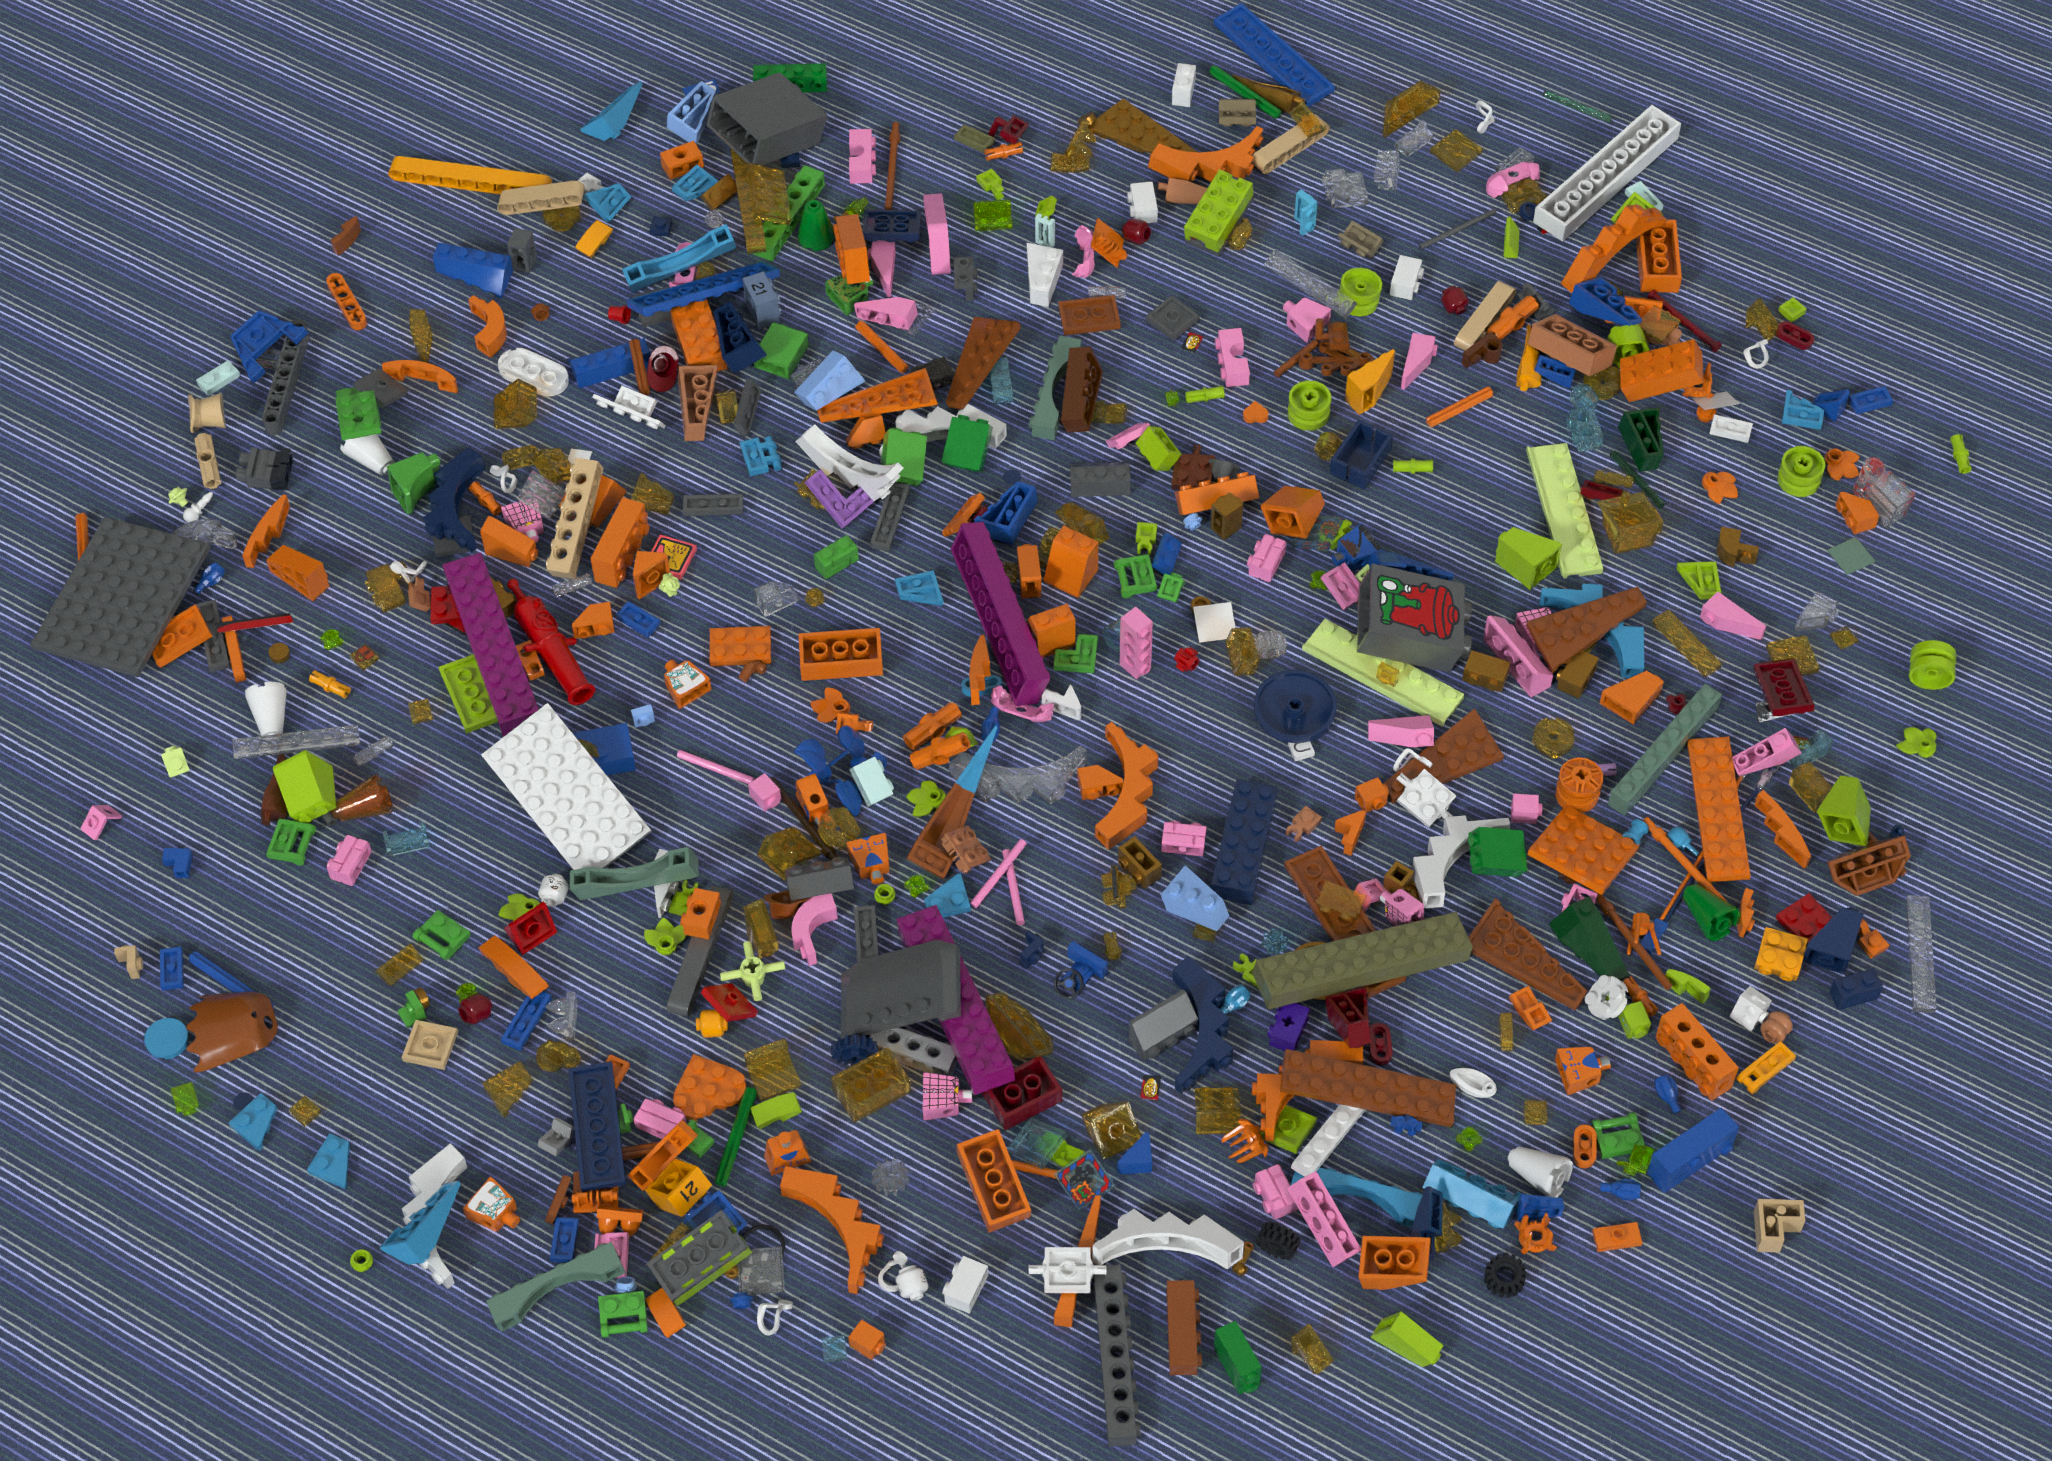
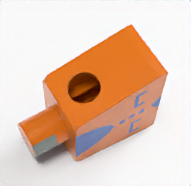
M814 773L797 780L796 798L805 816L810 822L815 820L818 827L827 825L830 822L827 817L829 804L816 774Z
M886 833L846 842L848 856L861 879L871 878V882L874 885L881 884L884 881L883 874L889 872Z
M1592 1047L1559 1048L1556 1052L1555 1062L1567 1095L1600 1083L1601 1071L1611 1068L1609 1057L1596 1058Z
M797 1130L781 1132L778 1136L770 1138L766 1142L764 1158L771 1176L784 1172L785 1166L796 1168L811 1162L805 1143Z

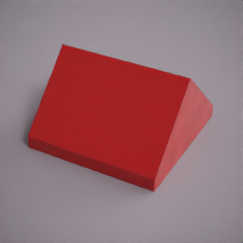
M544 901L504 927V930L521 955H524L557 933V929Z

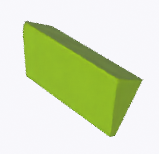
M1509 216L1506 219L1503 256L1506 258H1518L1520 231Z

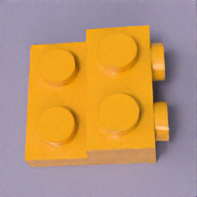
M1765 927L1754 969L1764 975L1774 974L1780 976L1779 978L1785 981H1796L1808 939Z

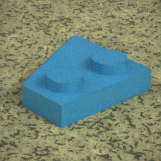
M696 164L672 186V191L685 201L699 198L716 184L718 180Z
M617 183L588 192L583 195V198L606 222H609L631 196Z
M1787 390L1782 423L1821 430L1824 410L1817 405H1812L1810 401L1804 398L1802 400L1792 395L1793 392L1791 390Z
M934 570L895 579L896 589L901 600L938 606L943 605V598Z
M961 873L955 875L924 899L925 907L937 905L943 918L971 912Z
M260 1093L229 1122V1125L260 1151L263 1147L262 1142L265 1134H268L271 1127L270 1123L277 1112V1107Z
M329 1133L308 1167V1174L346 1189L347 1171L349 1168L348 1156L350 1153L349 1141Z

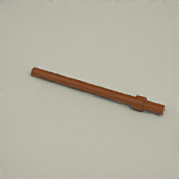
M899 122L892 123V132L889 135V142L891 144L885 210H892L897 149L900 143Z
M1597 893L1596 901L1601 906L1600 910L1606 917L1609 916L1665 990L1672 988L1673 984L1639 941L1637 944L1634 943L1633 933L1616 913L1614 905L1608 902L1603 895Z

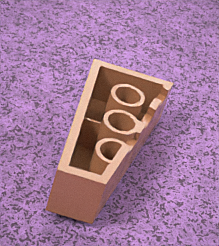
M718 365L679 366L678 386L684 441H704L717 380Z

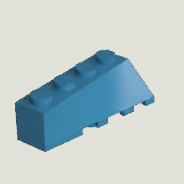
M1440 1159L1433 1163L1422 1188L1425 1189V1187L1430 1186L1443 1192V1198L1448 1200L1447 1202L1450 1205L1467 1210L1468 1214L1473 1217H1481L1487 1220L1488 1224L1495 1228H1504L1510 1222L1517 1209L1520 1195L1523 1193L1517 1191L1515 1195L1506 1191L1507 1187L1501 1184L1497 1186L1487 1184L1484 1177L1479 1175L1468 1176L1466 1175V1170Z

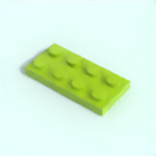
M474 655L438 667L466 734L497 722Z

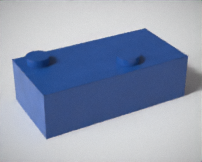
M627 723L573 733L607 776L636 770Z
M1721 1107L1653 1153L1647 1175L1663 1193H1666L1720 1155L1725 1156L1730 1153L1734 1148L1733 1144L1739 1126Z

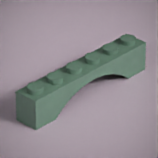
M1059 335L1058 342L1053 344V358L1049 357L1047 366L1049 370L1044 373V386L1039 389L1038 398L1040 399L1039 402H1035L1034 417L1031 416L1029 428H1032L1033 437L1055 441L1059 428V412L1052 399L1053 393L1059 381L1067 373L1069 348L1082 347L1081 339Z
M689 847L670 850L657 860L635 867L615 869L586 867L571 870L570 890L579 900H585L699 877L698 857Z
M603 1243L597 1246L595 1250L579 1254L574 1260L560 1263L554 1269L546 1273H539L525 1283H518L504 1293L494 1294L486 1302L496 1326L502 1332L521 1323L527 1312L540 1298L559 1286L582 1280L606 1283L625 1274L626 1271L613 1243Z

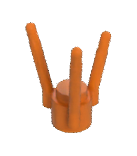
M1646 913L1634 914L1633 925L1631 926L1634 943H1638L1639 935H1645L1650 931L1658 955H1661L1654 923L1650 922V916ZM1628 942L1627 955H1630L1632 946Z

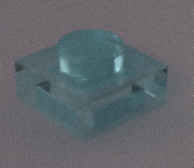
M845 1336L822 1338L824 1363L847 1360Z

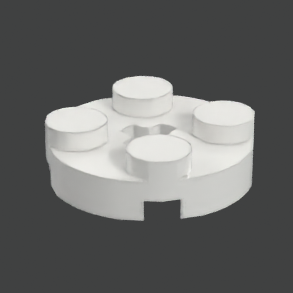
M1602 975L1585 996V1002L1594 1016L1602 1020H1607L1605 1018L1609 1017L1615 1018L1624 1010L1628 999L1625 998V991L1628 992L1621 980L1613 976ZM1609 994L1610 999L1606 1001L1605 998Z

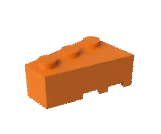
M282 545L266 560L271 573L311 601H314L329 587L328 575L325 572L323 563L290 547Z

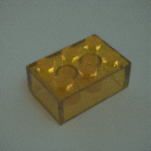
M889 1047L831 1077L832 1090L854 1123L911 1093L910 1079Z

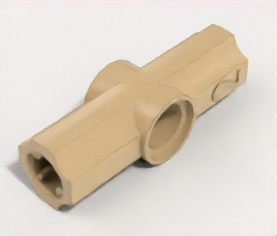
M201 433L194 440L204 487L214 489L221 484L218 462L211 435Z

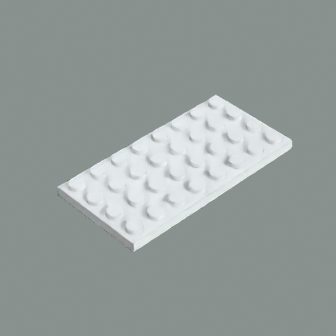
M548 703L481 754L573 870L586 867L606 868L652 832Z

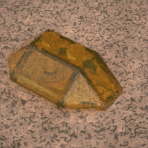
M1421 80L1387 101L1384 109L1383 137L1386 138L1439 104L1441 90Z
M1003 992L986 996L987 1012L1003 1045L1014 1058H1031L1052 1054L1053 1038L1025 1007L1009 999L1008 995Z

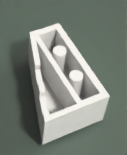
M1027 243L1030 303L1049 307L1063 267V250Z

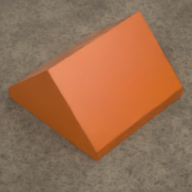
M637 551L633 579L636 596L639 600L659 587L663 580V574L670 573L668 555L666 553Z

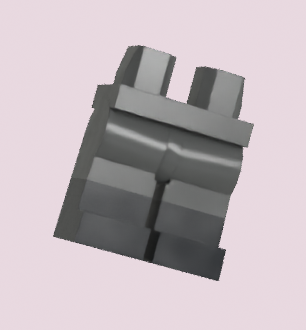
M251 448L250 453H240V466H247V468H237V481L247 482L248 488H254L255 486L258 488L287 491L289 474L293 464L291 449L283 448L282 451H269L267 449L258 450L257 448Z

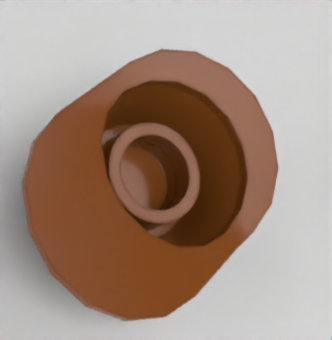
M786 890L768 893L763 898L769 903L771 918L786 919L796 914L801 902L807 901L812 897L791 901L789 892Z

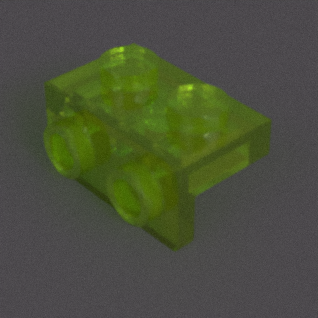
M1010 199L973 202L975 231L1013 229Z

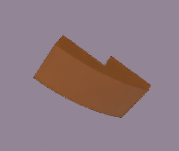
M357 216L342 224V232L331 239L333 252L337 256L346 251L358 237L361 228Z

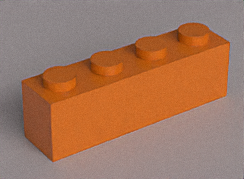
M1242 472L1237 474V478L1230 479L1229 476L1217 478L1218 482L1214 483L1206 480L1198 482L1199 486L1191 487V484L1180 486V490L1175 491L1179 515L1212 509V504L1219 497L1225 496L1229 492L1238 497L1242 502L1258 499L1259 494L1255 475Z

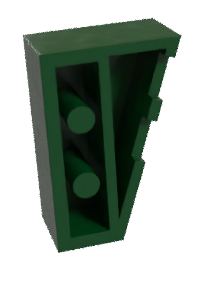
M1660 407L1626 411L1623 413L1618 425V429L1639 472L1656 470L1664 455L1663 440L1660 433Z

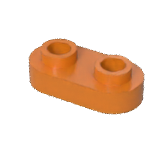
M1589 1125L1578 1126L1573 1135V1161L1578 1167L1584 1169L1592 1167L1596 1160L1597 1134L1595 1129ZM1581 1137H1586L1588 1140H1582ZM1584 1156L1588 1160H1582L1580 1157Z

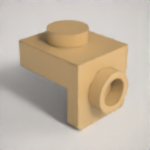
M124 945L114 948L118 962L127 961V971L131 979L140 978V970H143V959L140 957L136 946Z

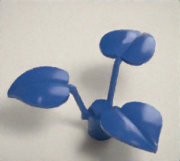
M850 726L841 727L838 731V739L846 749L827 765V759L824 757L825 750L817 740L807 739L801 742L794 750V753L802 757L813 769L807 776L815 773L820 785L836 784L835 790L839 799L849 812L856 817L862 804V796L857 786L849 780L843 782L841 779H829L832 775L830 767L848 752L854 758H859L863 755L865 746L862 737Z

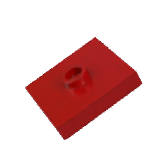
M733 983L704 987L701 991L705 999L726 1022L753 1018L759 1012Z

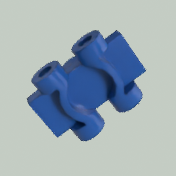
M1392 1115L1390 1126L1394 1127V1131L1397 1134L1402 1133L1403 1129H1408V1135L1414 1136L1416 1131L1421 1132L1423 1122L1417 1121L1409 1115L1398 1117Z

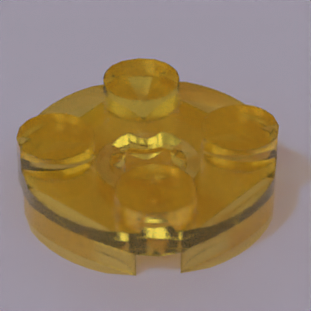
M579 206L543 210L544 223L547 226H551L555 231L570 230L573 228V224L578 223L581 218Z
M1613 366L1591 376L1584 374L1583 388L1585 391L1587 389L1593 398L1600 400L1611 399L1613 395L1619 394L1621 391L1620 370ZM1599 380H1604L1606 382L1605 384H1601V381Z
M1546 718L1535 726L1532 743L1541 753L1556 759L1572 749L1575 738L1574 730L1563 719L1549 720V718ZM1556 734L1558 736L1557 740L1550 739L1549 735L1554 736Z
M845 807L829 809L820 817L819 834L822 840L830 847H838V850L847 849L846 842L857 840L861 833L856 820ZM837 825L841 828L842 832L836 830Z

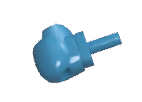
M1677 826L1667 833L1666 836L1677 848H1680L1682 851L1687 848L1695 856H1698L1699 852L1690 844L1693 840L1685 829Z

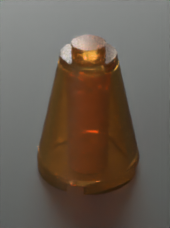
M372 775L336 800V808L332 810L336 819L339 818L341 821L392 813L393 810L390 809L393 807L392 800L386 785L382 786L379 782L382 780L380 775Z

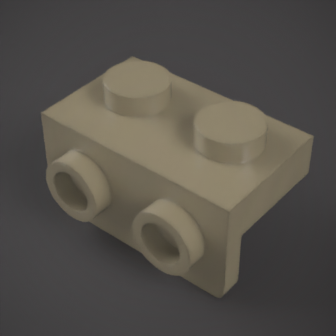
M1219 99V124L1224 126L1241 124L1246 127L1256 124V100Z
M1351 221L1343 234L1339 232L1337 235L1342 246L1347 249L1353 248L1356 250L1355 253L1362 258L1366 256L1372 259L1384 241L1383 238L1354 221Z

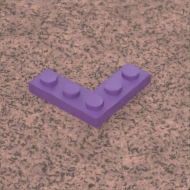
M821 469L804 482L841 529L874 502L861 487L845 499Z

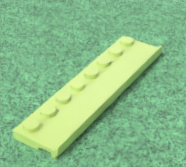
M1567 443L1538 447L1527 446L1526 452L1551 540L1562 544L1558 563L1563 578H1567L1569 575L1577 574L1579 576L1602 574L1603 565L1582 494H1580V486Z
M1326 618L1302 646L1303 651L1421 716L1430 715L1431 721L1441 727L1444 726L1447 718L1453 714L1464 699V694L1408 663L1357 653V635Z

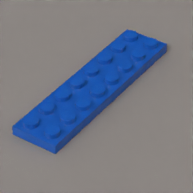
M1242 3L1214 19V25L1279 84L1301 92L1300 97L1305 99L1304 106L1306 108L1335 91V86Z
M761 261L626 300L627 307L648 317L654 315V312H666L672 310V307L675 306L683 307L689 305V302L704 301L706 297H718L727 291H739L741 287H744L742 278L763 271L766 277L771 278L773 281L774 278L780 276V271L778 268Z

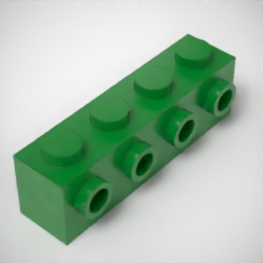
M826 63L753 65V82L780 72L792 84H796L802 93L827 92Z

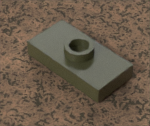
M965 124L954 135L955 141L984 153L985 149H990L995 143L994 137Z

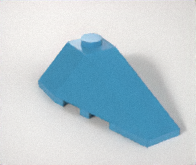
M639 81L614 99V102L602 109L599 115L590 119L580 129L581 132L603 141L610 137L612 140L621 134L620 130L626 125L642 87V82Z
M459 1181L445 1183L425 1202L427 1207L409 1216L411 1221L402 1229L400 1227L396 1228L380 1246V1249L408 1265L424 1263L430 1257L429 1253L436 1246L461 1183Z

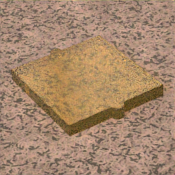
M1654 305L1642 317V322L1638 325L1641 326L1647 337L1650 336L1662 343L1680 324L1681 320L1669 314V311H1664Z

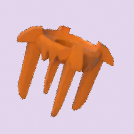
M1708 362L1703 375V386L1700 388L1694 386L1683 388L1685 392L1682 395L1684 397L1712 398L1714 396L1711 393L1713 374L1710 372V362Z
M1238 1119L1240 1125L1222 1138L1223 1143L1243 1132L1242 1136L1230 1144V1147L1244 1140H1247L1248 1143L1229 1155L1228 1158H1233L1249 1149L1251 1151L1239 1158L1237 1163L1246 1162L1262 1153L1264 1157L1268 1154V1145L1262 1139L1259 1126L1253 1125L1246 1119Z
M1547 1212L1542 1222H1528V1215L1523 1216L1521 1223L1519 1221L1515 1222V1227L1520 1231L1519 1241L1523 1246V1249L1520 1251L1522 1254L1525 1255L1528 1251L1542 1252L1546 1249L1555 1251L1557 1246L1552 1244L1553 1233L1547 1227L1551 1220L1548 1218ZM1532 1231H1538L1542 1235V1239L1539 1241L1532 1240Z

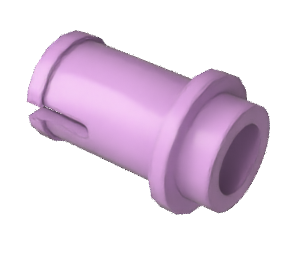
M1615 763L1597 764L1601 768L1603 776H1616L1617 771H1608V769H1616Z

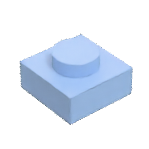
M651 704L631 710L635 728L647 726L655 722Z

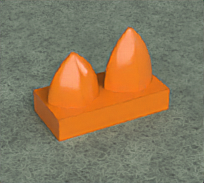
M599 1205L597 1208V1218L601 1234L613 1233L617 1227L618 1220H621L623 1232H628L629 1237H631L640 1227L644 1210Z

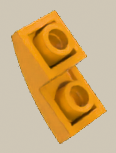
M596 220L575 246L576 250L592 259L600 245L605 244L613 229Z

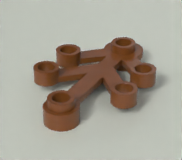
M1322 341L1319 343V351L1331 357H1313L1311 353L1305 352L1299 357V367L1309 370L1314 367V363H1332L1321 366L1322 375L1330 376L1341 367L1340 373L1348 376L1352 371L1362 368L1368 362L1374 361V357L1367 352L1358 353L1351 349L1350 343L1349 350H1338L1339 352L1329 350V342ZM1341 353H1346L1347 355H1349V356H1351V357H1346L1345 355H1343V354H1341Z

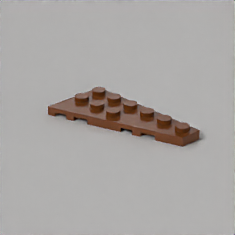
M981 317L973 318L946 399L948 407L965 408L1020 330L1019 322Z
M1635 587L1527 621L1526 627L1548 668L1553 673L1560 665L1569 662L1574 655L1583 652L1604 637L1605 633L1618 627L1619 623L1631 618L1645 608L1647 601L1639 587Z
M1474 708L1435 740L1434 746H1428L1418 754L1433 764L1430 768L1414 758L1384 782V784L1388 788V797L1393 804L1397 802V799L1405 790V786L1396 780L1401 773L1412 780L1418 777L1425 769L1439 782L1444 784L1502 761L1504 755Z
M1495 898L1468 937L1473 946L1471 953L1576 1011L1585 998L1587 990L1570 973H1567L1559 965L1560 963L1546 952L1545 947L1524 926H1520L1514 920V916L1509 911L1507 912Z

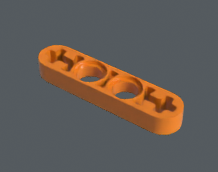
M339 273L330 274L326 279L328 289L350 327L354 330L364 329L367 326L365 314L343 276ZM335 281L339 284V287H336ZM341 293L348 294L346 297L343 298L338 297V295ZM348 306H355L353 310H346ZM355 316H357L359 322L354 319Z
M232 615L222 617V622L234 621ZM236 630L225 632L235 681L236 683L247 681Z

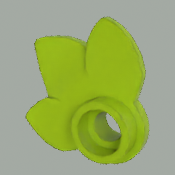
M1908 727L1904 729L1906 740L1896 745L1904 753H1918L1919 756L1927 758L1931 757L1936 751L1935 740L1937 737L1936 733L1930 728L1921 731L1915 727Z
M923 781L921 788L911 790L906 798L916 805L912 815L914 817L929 815L933 809H937L946 797V794L942 789H938L935 782Z
M512 894L508 896L509 903L500 909L498 915L499 917L514 921L531 910L527 909L528 907L533 906L534 908L540 902L533 898L528 899L523 894Z
M665 918L659 921L655 930L644 931L646 942L654 946L661 955L674 953L677 945L686 938L683 926L678 925L674 928Z

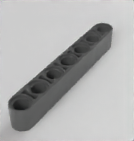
M299 319L291 322L295 326L304 327L308 331L303 320ZM309 334L297 345L287 336L285 337L262 415L266 432L270 435H277L283 430L309 342Z
M711 885L709 891L720 893L721 906L709 940L691 937L668 999L667 1012L690 1016L732 903V889Z

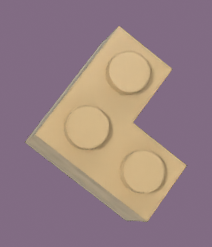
M1757 1200L1754 1208L1757 1252L1780 1253L1784 1243V1232L1801 1233L1805 1223L1804 1200Z

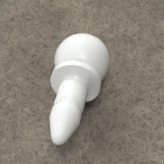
M209 492L196 505L192 504L191 508H187L183 513L184 520L188 523L196 522L199 519V514L203 513L201 509L211 500L213 493Z

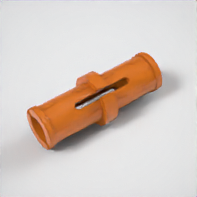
M1017 142L1015 145L1001 144L1000 147L985 149L984 154L988 155L985 158L987 161L1021 154L1023 153V147H1019L1022 146V143Z
M478 481L473 482L469 486V491L474 494L478 502L485 506L494 516L502 512L501 507L503 506Z
M1632 976L1623 981L1627 987L1628 994L1632 998V1002L1641 1001L1648 1017L1654 1016L1659 1009L1649 999L1648 993L1639 987Z

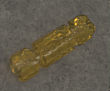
M1596 470L1594 481L1602 483V481H1605L1607 484L1617 486L1623 484V487L1628 488L1632 487L1634 480L1632 476L1626 475L1623 477V474L1604 473L1601 470Z

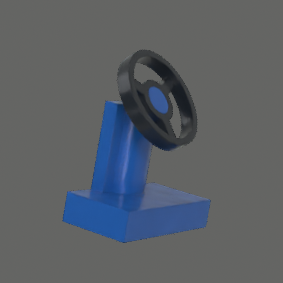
M1072 941L1068 946V958L1075 963L1071 968L1062 969L1057 973L1054 979V988L1063 998H1075L1082 992L1083 987L1093 974L1101 979L1107 975L1108 962ZM1068 971L1061 979L1062 982H1058L1059 976L1063 972ZM1058 985H1063L1065 989L1071 990L1073 996L1062 994Z

